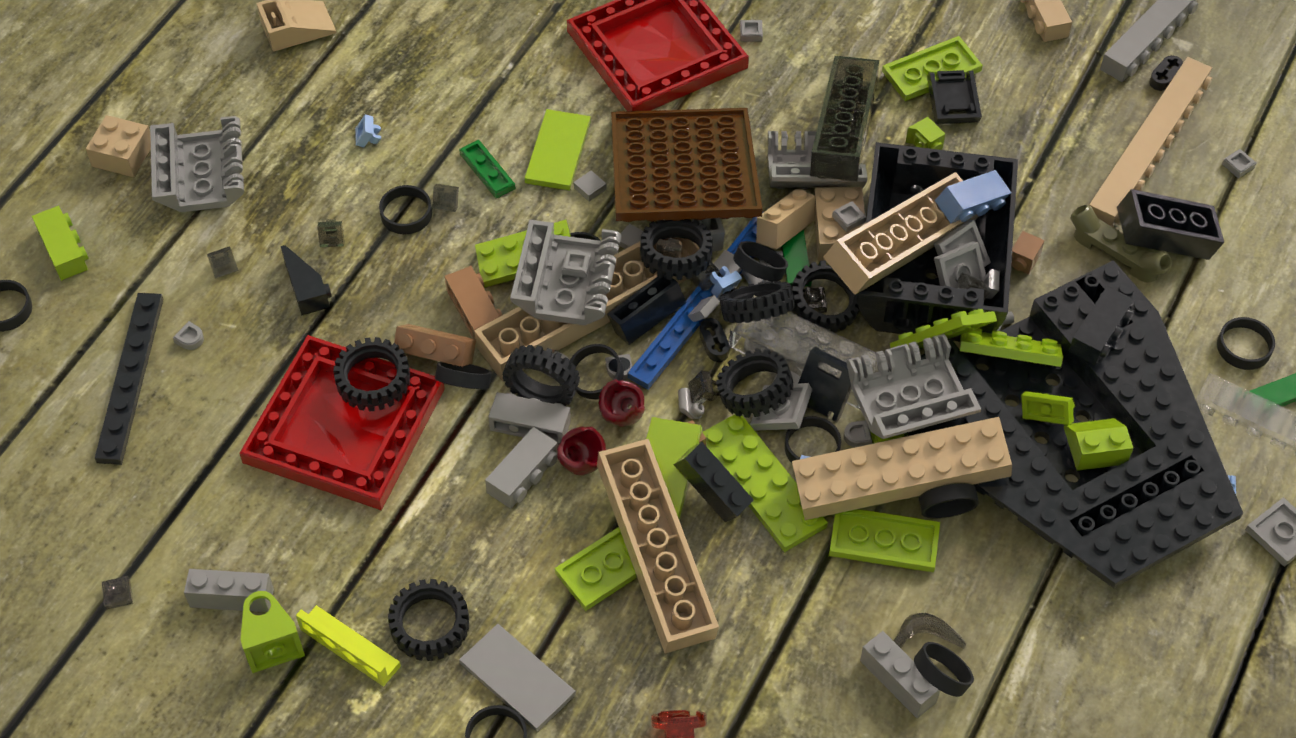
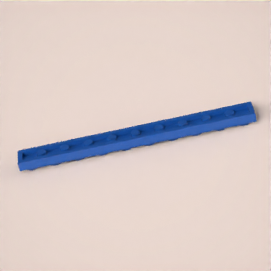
M754 217L727 251L735 254L740 242H756L757 217ZM712 269L629 370V380L649 390L700 326L704 319L693 322L688 317V314L702 299L713 296L711 290L715 284L710 281Z

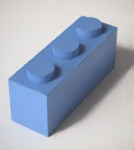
M994 170L947 186L935 199V202L950 223L959 220L965 222L976 214L982 216L990 209L996 211L1006 204L1005 199L1011 194V191L997 171Z

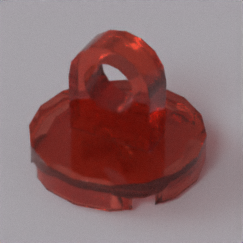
M687 710L661 711V713H658V716L657 714L651 715V724L653 728L664 729L665 738H694V728L706 726L707 715L702 711H696V716L690 715V711Z

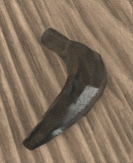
M925 612L909 615L904 620L900 632L893 640L902 648L905 642L913 635L925 632L945 639L963 649L967 644L944 620Z

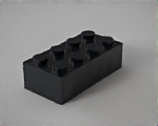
M1131 189L1117 206L1126 244L1210 260L1225 243L1215 207L1212 205Z

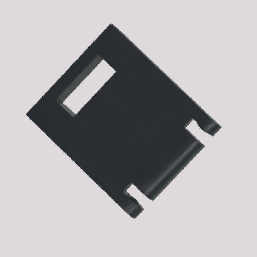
M964 70L937 71L936 80L934 72H928L927 81L935 124L975 123L981 120L982 114L973 70L967 71V80H965ZM949 111H966V114H949Z
M814 347L809 352L798 384L809 383L812 388L807 405L808 408L827 418L833 412L832 420L838 422L852 390L847 363ZM825 363L841 371L840 378L820 369L819 366Z

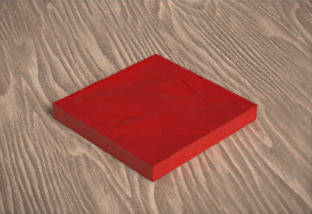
M614 0L567 20L568 34L626 111H651L748 68L749 56L703 0Z
M307 335L239 454L242 463L382 511L445 390L444 383L437 381L433 375L409 368L410 385L407 386L408 390L406 394H402V399L399 402L394 399V405L389 407L386 403L383 410H379L378 406H375V411H369L367 406L364 411L359 410L357 405L353 408L349 405V402L346 403L342 396L339 395L334 378L336 358H340L339 353L342 350L346 352V347ZM368 358L358 362L350 369L348 381L356 389L364 391L379 390L388 386L395 379L397 369L390 361L381 358Z

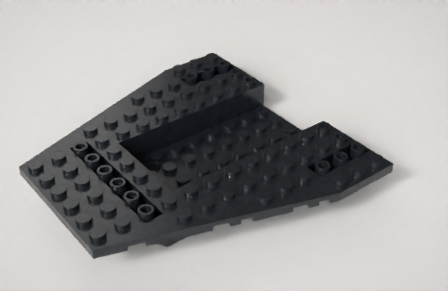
M1114 260L1034 299L1029 317L1001 330L1011 337L1027 335L1036 341H1042V339L1057 341V344H1061L1063 354L1061 367L963 352L951 340L949 341L951 346L949 361L963 389H972L981 407V412L903 433L907 437L999 417L1012 462V475L1006 478L973 484L976 487V491L983 496L987 494L995 500L997 506L1002 509H1008L1018 517V521L1049 543L1057 544L1064 549L1063 553L1070 558L1075 557L1087 566L1086 569L1112 588L1123 584L1239 520L1243 515L1242 508L1159 312ZM1109 286L1135 299L1131 308L1135 312L1128 324L1123 323L1121 326L1123 331L1117 341L1112 340L1110 343L1112 348L1105 359L1101 357L1098 363L1094 365L1070 353L1069 348L1073 336L1106 287ZM925 354L921 355V360L926 359ZM985 364L989 369L981 370L976 365ZM1053 379L1058 382V385H1049L1046 380ZM1028 391L1073 398L1075 404L1073 423H1080L1076 419V416L1079 415L1085 416L1088 421L1113 418L1127 427L1133 445L1129 461L1119 466L1077 471L1064 431V424L1024 419L1021 395ZM1014 400L1018 405L1015 407L1008 406L1005 401ZM1044 437L1047 443H1038L1035 438ZM1072 474L1077 477L1078 481H1068L1065 475Z

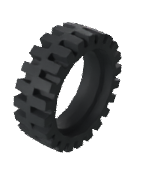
M691 219L679 221L657 220L656 223L653 221L649 223V227L646 226L641 234V261L644 262L646 269L649 268V272L652 274L657 272L658 277L662 278L666 275L668 280H672L673 276H676L677 280H682V277L685 276L686 279L692 278V273L695 276L700 275L701 271L704 272L707 269V265L709 266L711 263L713 250L711 232L709 229L706 230L704 224L700 225L696 219L692 222ZM679 237L696 243L700 249L690 256L673 258L655 251L653 246L666 238Z
M825 260L820 261L818 265L816 261L812 262L809 267L806 265L797 273L791 286L794 299V309L791 311L793 315L797 314L796 319L799 322L804 320L803 326L808 328L809 325H812V331L815 332L821 328L822 333H827L829 329L831 333H836L838 329L842 331L846 329L847 325L850 326L860 311L857 301L858 293L855 295L829 264L826 265ZM815 279H826L836 282L847 293L849 305L844 312L837 315H825L816 312L808 306L803 297L804 287L808 282Z
M773 281L760 282L755 285L741 286L739 289H731V291H727L719 297L723 319L730 323H750L752 321H761V319L768 320L771 317H778L780 314L784 315L794 309L791 285L781 281L774 283Z
M369 337L365 338V343L362 344L359 339L355 341V347L349 344L346 346V352L342 350L339 353L340 358H336L334 378L338 393L353 408L357 405L359 410L364 411L367 406L369 411H375V406H378L379 410L385 409L384 404L387 403L389 407L393 406L394 399L399 402L402 399V394H406L408 390L407 386L410 385V369L407 357L402 349L399 350L397 344L393 343L391 345L390 340L385 339L382 343L381 338L375 337L374 342H371ZM368 358L389 360L397 369L395 379L388 386L373 391L356 389L350 385L348 373L354 365Z
M523 345L519 349H514L502 374L505 386L510 388L512 394L518 393V397L536 398L542 402L560 403L564 406L571 403L578 388L580 377L578 370H575V365L569 364L570 360L568 358L562 359V354L558 352L553 354L552 349L547 348L545 351L542 346L538 345L536 349L533 345H527V347ZM522 369L541 371L554 378L560 386L540 383L529 377Z
M755 349L754 354L751 351H747L744 357L739 354L736 356V361L732 359L728 361L729 367L724 365L721 369L722 373L718 374V380L716 381L717 389L725 408L730 413H735L739 417L743 414L745 418H750L753 413L754 417H759L760 412H764L766 415L770 413V408L775 411L779 408L778 403L784 404L786 402L785 397H790V390H793L794 382L789 366L781 354L779 355L775 351L771 353L768 349H765L763 353L761 349ZM765 371L777 374L773 383L763 391L750 395L733 393V389L738 382L751 374Z
M425 579L419 580L420 585L416 586L413 582L409 584L408 590L404 587L400 590V596L396 595L394 597L388 614L389 629L394 643L397 644L398 649L402 652L405 651L407 656L412 657L415 655L416 660L421 661L423 657H426L427 661H433V656H437L439 660L444 658V653L446 652L448 655L454 653V647L459 649L462 645V640L466 639L467 631H469L468 607L460 591L457 592L456 587L453 585L448 587L447 582L442 580L438 584L436 579H430L428 584H426ZM436 599L444 601L452 607L455 612L453 628L445 636L436 640L421 641L413 639L403 628L405 612L412 605L422 600Z

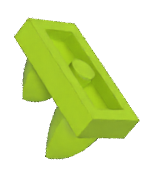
M1028 391L1021 395L1024 419L1070 425L1074 422L1073 409L1075 404L1073 398Z

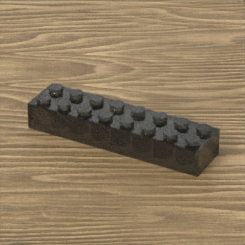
M834 56L811 152V177L858 182L878 84L880 60Z

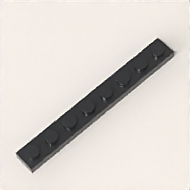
M137 293L95 454L96 463L122 465L164 300L162 294Z

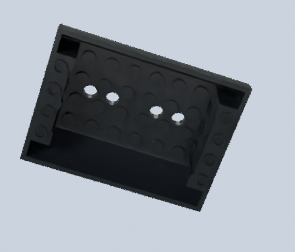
M876 142L866 223L955 172L964 181L996 170L1011 191V194L1005 199L1006 204L996 211L990 209L975 220L991 262L984 267L985 273L987 275L991 269L1000 271L999 291L992 299L984 298V289H961L940 286L934 261L938 254L935 247L858 293V307L862 316L872 328L879 332L895 334L913 332L915 334L916 328L926 325L933 327L934 321L944 318L951 320L952 314L966 311L968 315L971 311L983 309L984 313L994 311L997 321L980 327L982 332L992 333V331L999 329L1008 314L1018 159ZM933 273L937 278L930 279L926 274ZM960 335L948 340L960 342Z

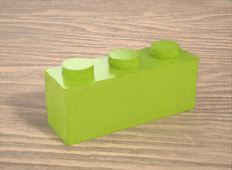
M58 205L32 215L37 231L60 280L62 281L87 271L88 268L85 261L89 257L84 246H78V243H81L76 229L70 230L69 228L73 224L68 213L63 214Z

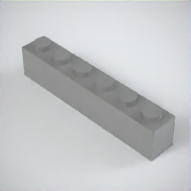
M1157 0L1104 54L1100 70L1120 82H1123L1128 76L1132 77L1137 71L1138 66L1141 63L1145 64L1150 54L1160 48L1165 38L1169 39L1177 26L1181 27L1189 14L1192 15L1199 5L1197 0Z

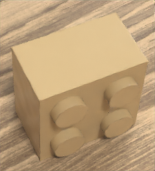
M106 115L86 147L91 166L135 177L151 149L149 126Z

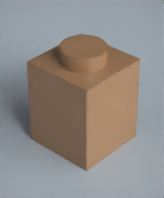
M1022 231L1012 248L1011 267L1030 274L1041 255L1045 240Z

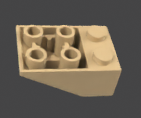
M265 0L256 3L260 22L273 52L337 33L323 1Z

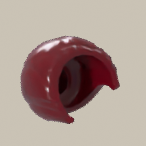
M614 379L603 386L598 404L601 416L606 422L615 426L628 427L637 423L642 418L645 411L644 395L637 385L628 381Z
M591 426L574 428L562 437L561 443L557 448V458L560 464L572 474H590L598 469V454L606 450L605 440Z

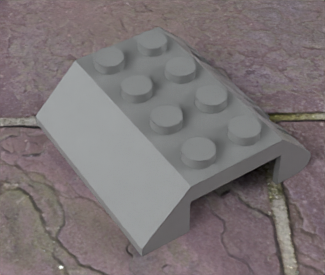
M236 116L221 117L222 130L177 135L174 123L151 125L153 201L179 212L229 207L244 194V180L240 174L243 171L242 144L238 138L241 136L240 119Z
M768 131L770 188H864L868 177L866 164H862L861 131L850 132V150H848L847 131H842L840 137L841 150H833V131H827V150H824V131H804V150H801V131H796L794 135L795 150H787V131H781V150H778V131Z
M529 220L510 301L534 318L541 320L587 325L603 318L608 302L606 294L610 291L616 264L614 254L618 253L621 234L617 231L602 229L601 241L554 235V223ZM566 250L591 253V261L586 278L562 275Z
M944 334L934 336L932 339L927 338L923 340L926 355L924 360H921L919 347L916 342L886 349L885 353L883 351L876 352L879 372L873 373L871 360L868 355L861 356V360L859 357L847 360L852 391L872 433L885 439L981 412V407L972 389H963L949 361L951 346Z

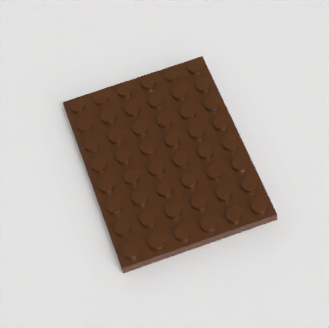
M748 108L611 112L616 221L632 222L647 220L653 222L657 220L679 221L682 219L704 220L708 218L729 219L740 217L750 219L762 217V202Z

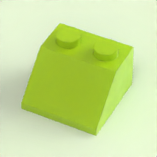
M1113 418L1064 425V431L1077 471L1119 466L1129 461L1133 445L1127 427Z

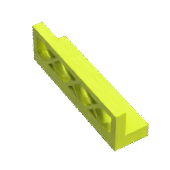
M317 605L309 614L302 609L296 614L301 631L383 687L401 667L400 661Z

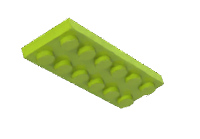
M734 414L702 432L706 437V447L754 499L749 505L750 509L784 553L827 528L828 522L824 517L804 519L797 483L743 415L739 417Z

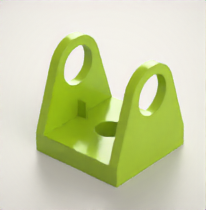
M257 591L250 594L243 604L241 644L252 673L305 656L294 621L275 597L266 591ZM264 598L270 601L271 607L267 613L254 615L250 612V605L256 599Z

